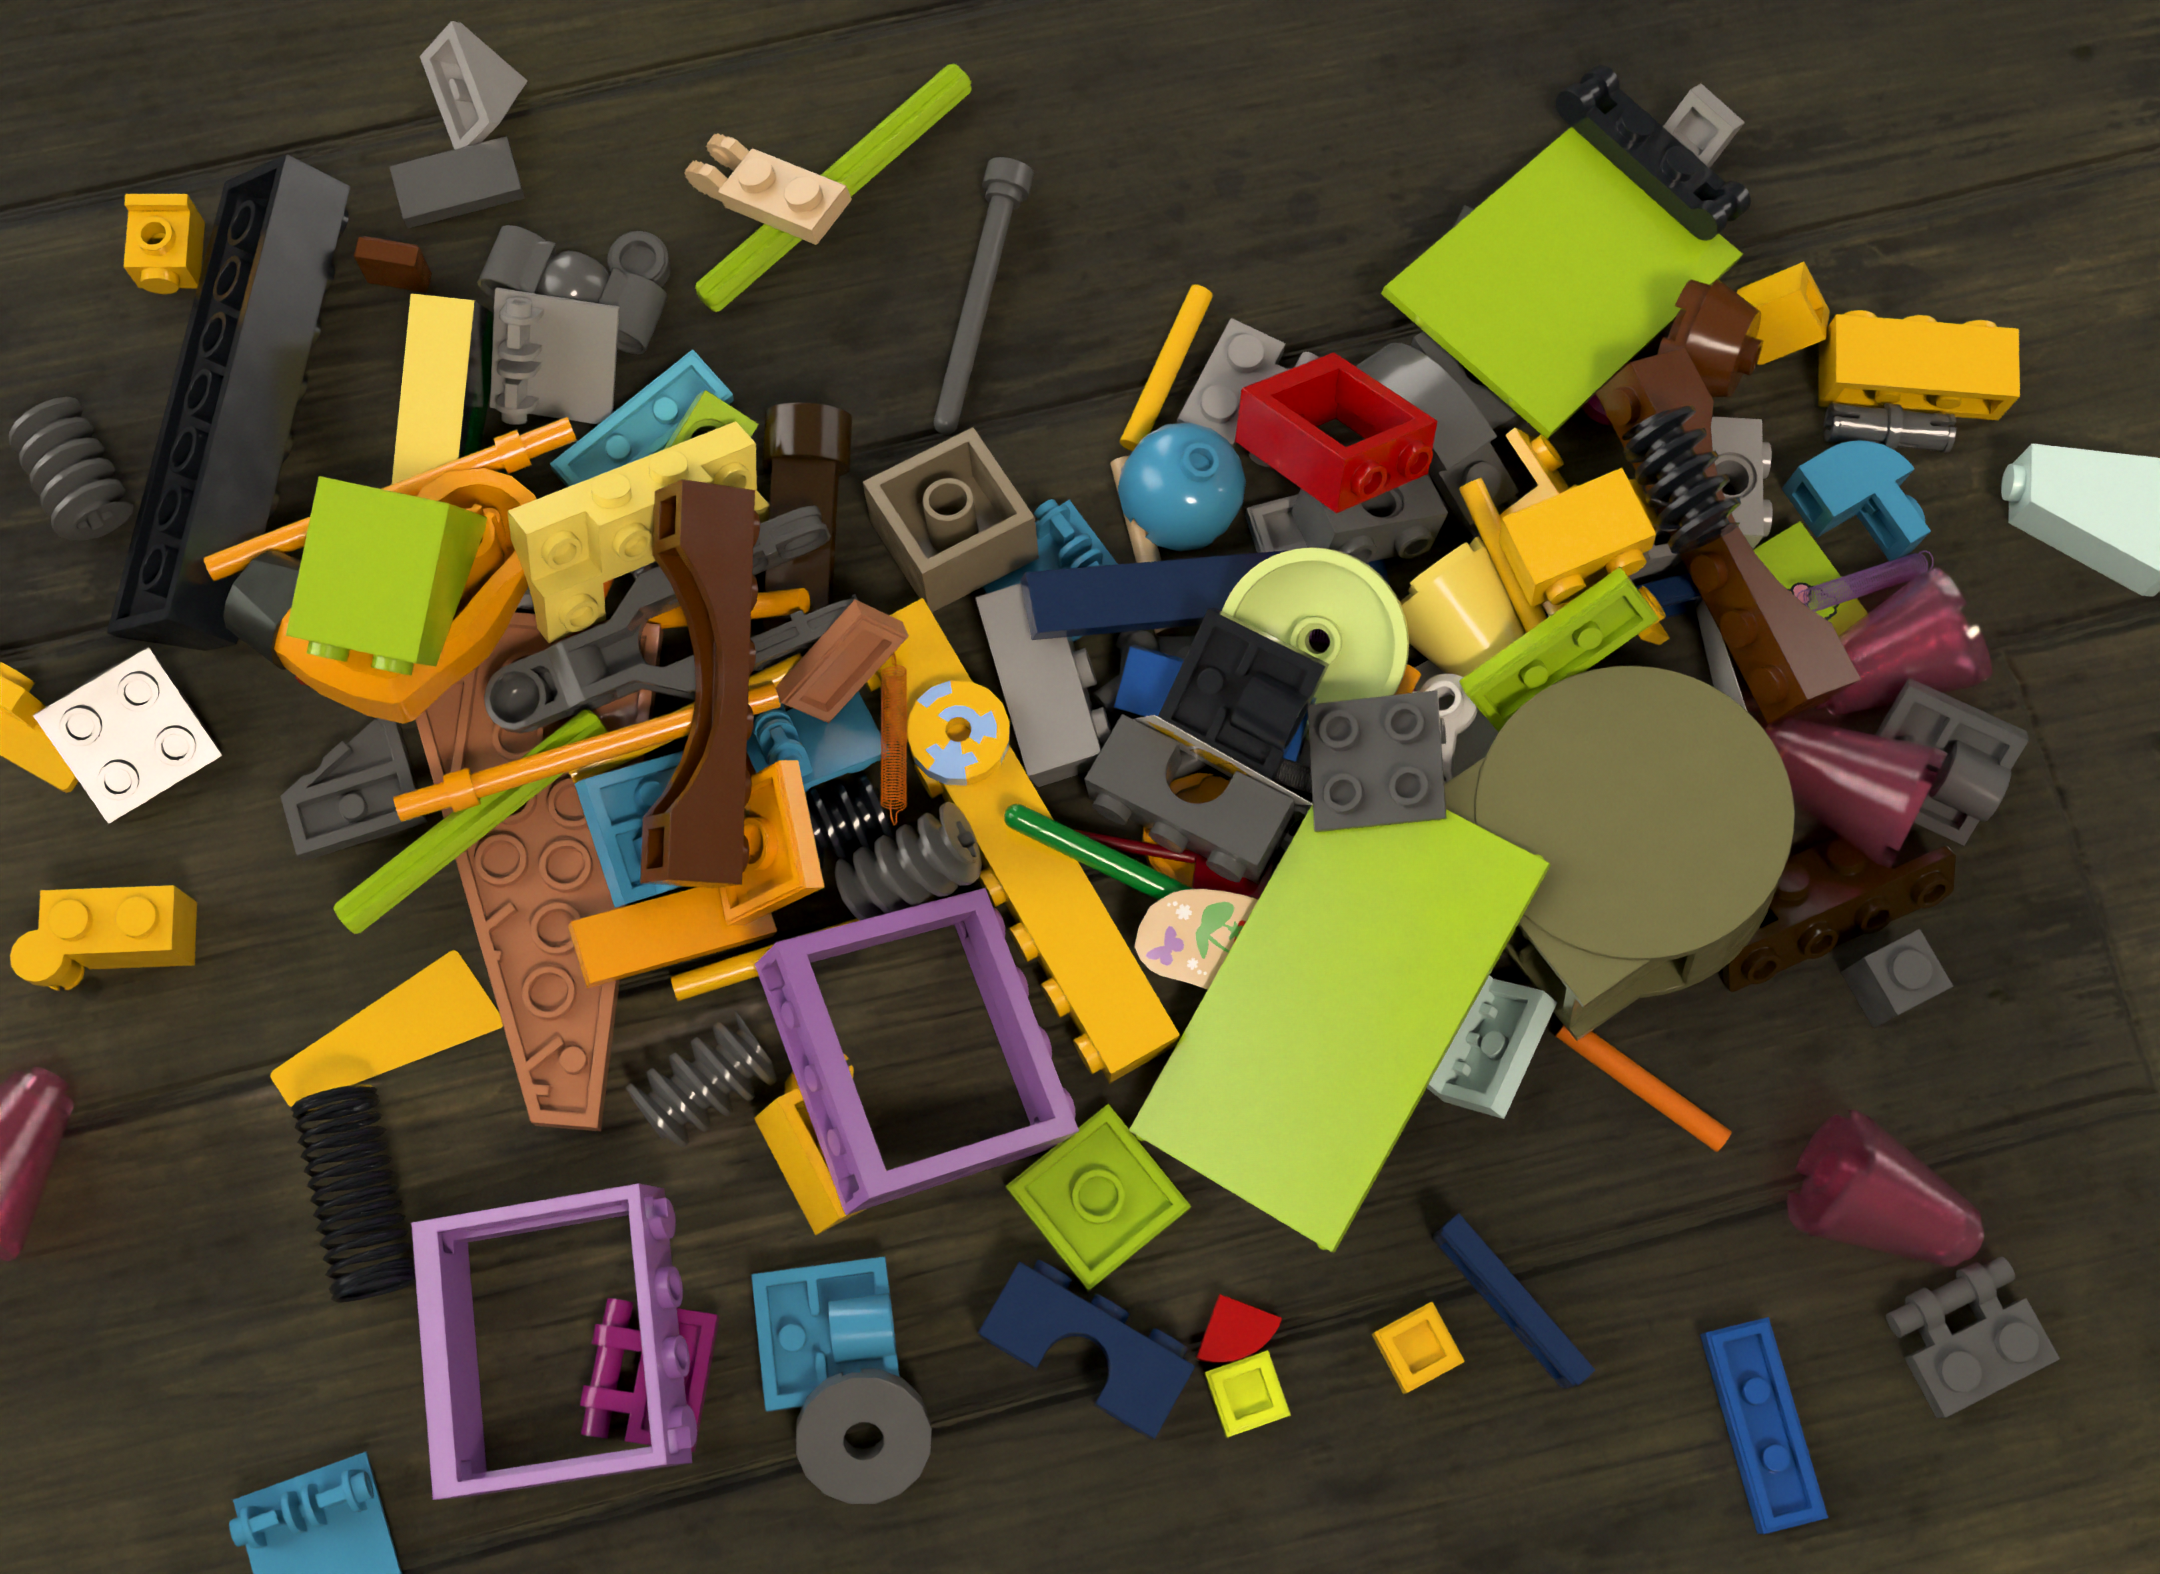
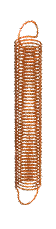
M893 653L892 664L895 667L885 668L881 672V806L890 809L892 823L896 825L897 813L906 808L907 670H903L905 673L897 670L901 669L897 666L904 667L896 664V656ZM895 668V670H887L883 672L886 669ZM895 671V673H887V674L884 675V673H886V672ZM886 785H899V786H898V787H896V786L887 787ZM903 802V806L905 807L896 812V820L894 824L891 809H898L901 807L891 808V806H898L901 804L891 805V803Z

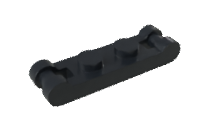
M1604 65L1595 66L1581 78L1580 83L1571 84L1557 95L1556 108L1559 115L1698 239L1704 241L1712 240L1726 228L1727 221H1735L1749 209L1751 197L1748 190L1739 182H1725L1691 150L1686 148L1652 118L1647 111L1635 103L1619 88L1617 75L1609 67Z

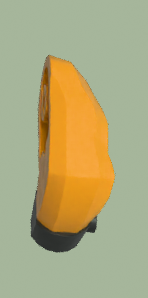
M486 468L446 472L422 487L416 496L449 503L487 517L483 537L436 667L414 663L411 676L372 668L373 654L351 649L349 650L347 662L307 654L308 640L286 636L301 560L279 551H266L254 558L232 584L225 604V626L279 669H288L319 694L370 717L402 724L414 721L450 686L472 672L487 659L505 633L528 588L524 570L511 542L508 510L534 501L536 497L512 476Z

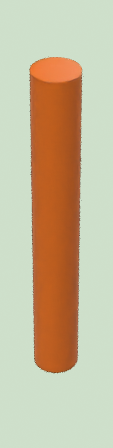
M1563 1024L1556 1033L1555 1037L1715 1152H1718L1730 1137L1731 1130L1591 1031L1576 1041Z

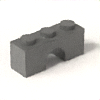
M1122 714L1085 777L1089 799L1094 801L1092 807L1099 814L1115 823L1125 825L1129 819L1149 829L1150 838L1170 851L1183 853L1184 849L1187 848L1207 858L1206 865L1225 879L1240 882L1242 877L1259 885L1295 820L1294 799L1236 771L1225 791L1216 799L1200 804L1186 802L1178 798L1170 789L1171 782L1182 764L1179 742Z

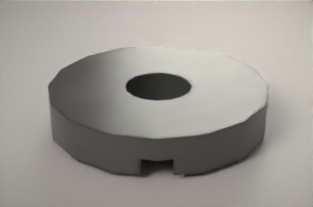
M861 1368V1372H852L844 1376L843 1372L826 1378L807 1396L797 1418L796 1455L805 1476L825 1495L848 1504H877L900 1495L920 1477L931 1454V1422L921 1395L903 1378L879 1368ZM869 1422L876 1425L882 1431L883 1437L875 1446L859 1449L847 1442L845 1433L854 1424Z

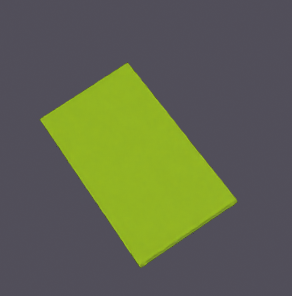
M1313 805L1310 807L1129 1129L1130 1132L1136 1135L1138 1140L1147 1141L1316 1242L1322 1250H1329L1335 1253L1551 866L1549 862L1544 860L1543 856L1532 854L1447 809V819L1315 832Z

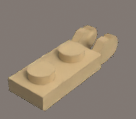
M719 133L713 135L706 147L710 156L715 161L733 170L729 178L724 176L716 167L707 163L703 164L697 160L695 162L692 161L684 173L686 175L685 178L688 179L694 188L704 193V195L708 194L710 197L723 202L725 208L815 245L819 243L852 200L846 185L753 148L748 151L736 139L729 136L725 137Z

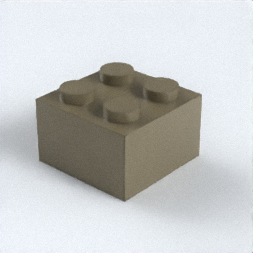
M974 427L863 481L872 526L919 599L923 598L931 612L1039 558L1035 517Z

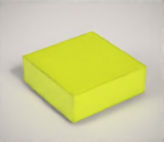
M1268 1350L1203 1373L1225 1438L1290 1416Z

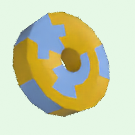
M950 680L933 686L916 700L909 714L907 742L914 762L928 777L943 784L967 786L986 779L1001 766L1009 749L1010 721L1003 703L988 688L974 682ZM956 724L966 726L971 732L969 737L961 742L951 740L946 733L950 727Z

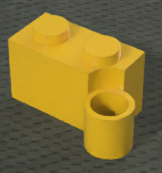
M1623 468L1502 517L1499 544L1531 608L1548 600L1551 605L1566 603L1582 594L1586 590L1587 584L1606 577L1618 567H1621L1627 576H1630L1646 565L1647 561L1643 553L1653 548L1656 533L1660 531L1656 521L1658 516L1654 508L1649 507L1642 485H1639L1636 479L1628 480Z

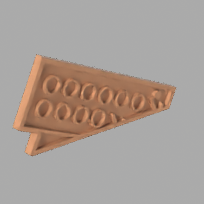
M515 612L505 633L490 656L472 672L450 686L415 719L434 784L444 782V774L469 767L471 772L474 773L520 759L574 717H565L534 731L519 734L508 732L494 723L486 712L484 702L486 685L492 675L499 669L545 650L568 637L548 643L537 629L535 614ZM604 620L600 623H597L593 626V628L603 623H606L610 620ZM646 623L642 631L641 652L649 665L660 666L664 634L661 624ZM642 689L594 709L592 712L601 720L607 732L653 719L656 692ZM648 753L610 771L648 761ZM565 772L455 859L531 1123L542 1127L601 1131L620 979L591 988L586 987L568 926L571 921L626 907L629 904L617 908L614 907L575 784L569 772ZM452 807L441 810L443 818L453 812Z

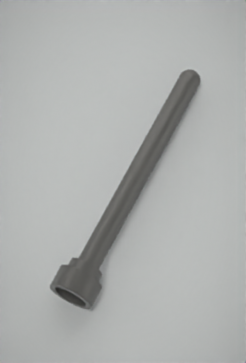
M1006 157L992 158L988 161L982 187L986 191L985 199L990 204L934 417V427L942 435L952 434L957 429L1012 211L1018 209L1021 202L1028 199L1032 186L1034 171L1025 163Z

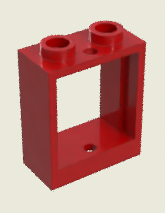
M1333 352L1243 387L1241 389L1235 442L1337 514L1427 475L1433 458L1432 449L1438 421ZM1337 419L1365 439L1345 447L1317 428V426Z

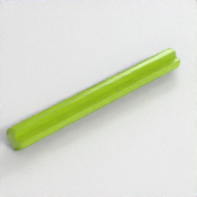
M584 709L522 758L607 733V729L595 713L589 709ZM563 773L480 798L481 805L458 812L453 811L335 903L333 909L336 916L349 931L354 934L361 933Z

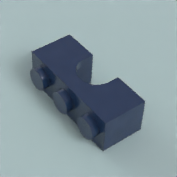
M1037 1260L1033 1269L1019 1262L980 1328L978 1336L1035 1371L1047 1351L1056 1342L1068 1337H1081L1092 1341L1102 1350L1108 1365L1106 1384L1094 1406L1148 1439H1155L1195 1368L1193 1364L1183 1359L1188 1348L1153 1328L1148 1338L1125 1325L1130 1314L1098 1294H1095L1092 1301L1088 1303L1071 1293L1067 1288L1072 1279L1051 1265Z

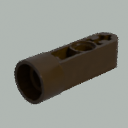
M784 403L769 407L765 412L762 464L767 470L772 471L769 520L802 507L817 506L822 514L821 520L826 524L831 537L830 540L819 548L766 570L765 592L805 588L810 596V609L807 613H804L807 615L831 605L833 600L839 476L845 475L850 471L853 417L847 411L829 405ZM791 616L763 618V632L792 621Z

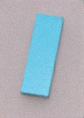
M692 349L550 463L551 469L569 487L664 449L698 394L707 390L728 405L734 401L733 394Z

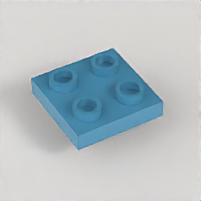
M684 751L589 777L575 783L615 908L684 887L640 884L643 816L664 792L681 761Z
M886 1257L751 1274L765 1411L771 1412L803 1407L807 1396L826 1378L843 1372L844 1376L852 1372H861V1368H879L900 1377Z

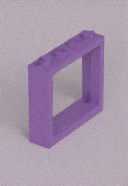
M986 888L776 942L755 963L845 1215L1050 1150L1079 1132L1075 1121L1076 1114L1073 1099L1060 1083L1051 1059L1052 1047L1049 1037L1037 1023L1028 999L1029 989L1027 980L1021 969L1015 966L1005 940L1006 932L1003 918L1000 912L992 906ZM955 925L1031 1126L886 1171L810 963Z
M633 1184L411 1223L433 1500L464 1498L692 1463L691 1447L696 1442L697 1425L693 1410L690 1406L686 1405L684 1377L687 1376L690 1368V1356L684 1337L679 1335L677 1307L682 1303L683 1287L677 1268L672 1266L670 1238L675 1234L676 1219L670 1200L665 1197L664 1188ZM629 1215L652 1446L487 1472L468 1242Z

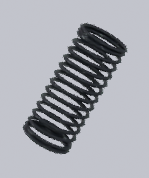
M350 1085L318 1092L298 1100L290 1109L294 1112L292 1117L298 1120L294 1128L302 1133L297 1142L305 1147L301 1158L309 1162L303 1171L312 1177L307 1187L316 1191L310 1199V1202L319 1206L313 1216L322 1221L316 1231L326 1235L319 1244L321 1247L329 1250L322 1260L332 1265L325 1275L336 1279L328 1290H330L329 1293L333 1294L331 1300L338 1303L383 1295L405 1288L416 1282L415 1268L411 1267L414 1259L411 1257L382 1262L350 1273H333L349 1264L369 1262L408 1251L412 1246L406 1242L396 1243L368 1250L348 1258H330L344 1250L368 1247L404 1237L409 1231L406 1228H394L365 1235L341 1244L327 1243L341 1235L362 1233L397 1224L405 1218V1215L402 1213L373 1217L340 1229H323L335 1221L376 1215L395 1209L402 1203L401 1200L392 1198L356 1206L334 1215L320 1214L333 1206L350 1205L382 1198L395 1193L399 1188L395 1184H383L357 1190L332 1200H317V1198L328 1192L351 1190L391 1179L396 1173L391 1169L366 1172L387 1165L393 1159L386 1154L365 1157L385 1150L390 1144L384 1140L364 1142L377 1138L386 1131V1128L382 1126L364 1127L378 1122L383 1114L377 1111L363 1112L374 1108L380 1102L378 1099L379 1095L375 1094L378 1089L371 1085ZM346 1100L329 1106L317 1107L335 1101ZM336 1118L313 1128L301 1127L307 1121ZM365 1119V1120H361V1121L354 1122V1123H350V1124H345V1125L336 1126V1125H339V1124H343V1123H347V1122H351V1121H355V1120ZM341 1132L315 1143L304 1141L311 1135ZM365 1134V1135H362V1136H358V1137H354V1138H349V1137H353V1136H356V1135ZM347 1146L320 1157L307 1156L315 1149ZM360 1158L331 1167L325 1171L310 1170L320 1163H333ZM366 1172L336 1181L327 1186L313 1185L320 1179Z

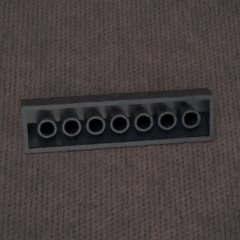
M288 154L224 183L107 634L119 638L202 651L232 646L238 642L239 637L225 626L224 610L232 584L243 571L213 581L204 563V557L263 535L267 521L270 520L277 508L279 492L276 489L281 465L287 459L293 445V434L290 428L295 408L303 399L307 389V377L304 375L309 352L320 336L321 321L318 319L323 296L329 290L335 276V267L332 264L336 243L345 231L349 218V213L345 207L351 186Z

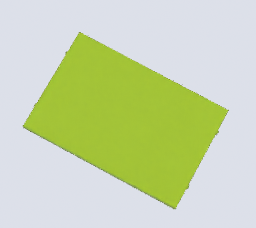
M1570 127L1389 282L1381 294L1534 429L1548 439L1586 404L1597 391L1617 375L1675 320L1681 309L1676 307L1675 304L1690 279L1712 285L1737 263L1743 254L1720 234L1708 241L1695 237L1573 127Z

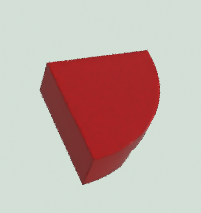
M1219 1294L1195 1359L1210 1363H1224L1248 1357L1262 1348L1272 1338L1282 1318Z

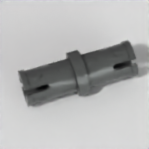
M1831 402L1828 405L1824 419V428H1831V430H1825L1823 434L1826 442L1859 440L1876 442L1893 450L1899 447L1949 453L1954 445L1957 427H1948V425H1955L1956 423L1955 415L1950 413L1938 414L1906 411L1902 409L1900 404L1885 403L1884 408H1870Z

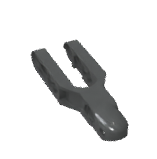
M802 507L760 524L759 537L753 547L752 575L809 553L830 540L831 535L826 524L821 520L822 514L819 507ZM660 566L638 575L610 621L506 665L494 673L486 685L484 696L486 712L492 721L508 732L519 734L531 732L565 717L576 716L584 709L592 711L642 689L695 701L694 655L666 667L649 665L641 652V635L648 619L680 606L671 583ZM856 594L852 595L851 599L836 602L807 615L804 614L803 610L790 614L792 621L750 638L754 642L756 649V660L751 675L798 653L804 656L855 599L858 600Z

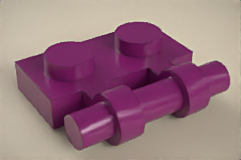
M607 1298L602 1325L595 1324L591 1345H596L598 1348L590 1386L583 1385L579 1405L586 1407L581 1435L608 1438L612 1412L614 1411L630 1414L625 1437L626 1442L651 1445L640 1330L629 1329L634 1302ZM677 1308L679 1335L684 1337L690 1356V1368L687 1376L684 1377L686 1405L691 1407L696 1419L697 1438L695 1445L691 1447V1452H695L720 1316ZM624 1350L641 1352L634 1393L617 1390Z

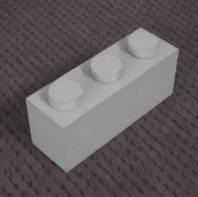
M1021 583L976 597L1028 777L1037 787H1041L1088 772L1109 738L1112 729L1104 707L1093 710L1087 687L1096 685L1097 681L1086 648L1076 651L1072 637L1031 640Z

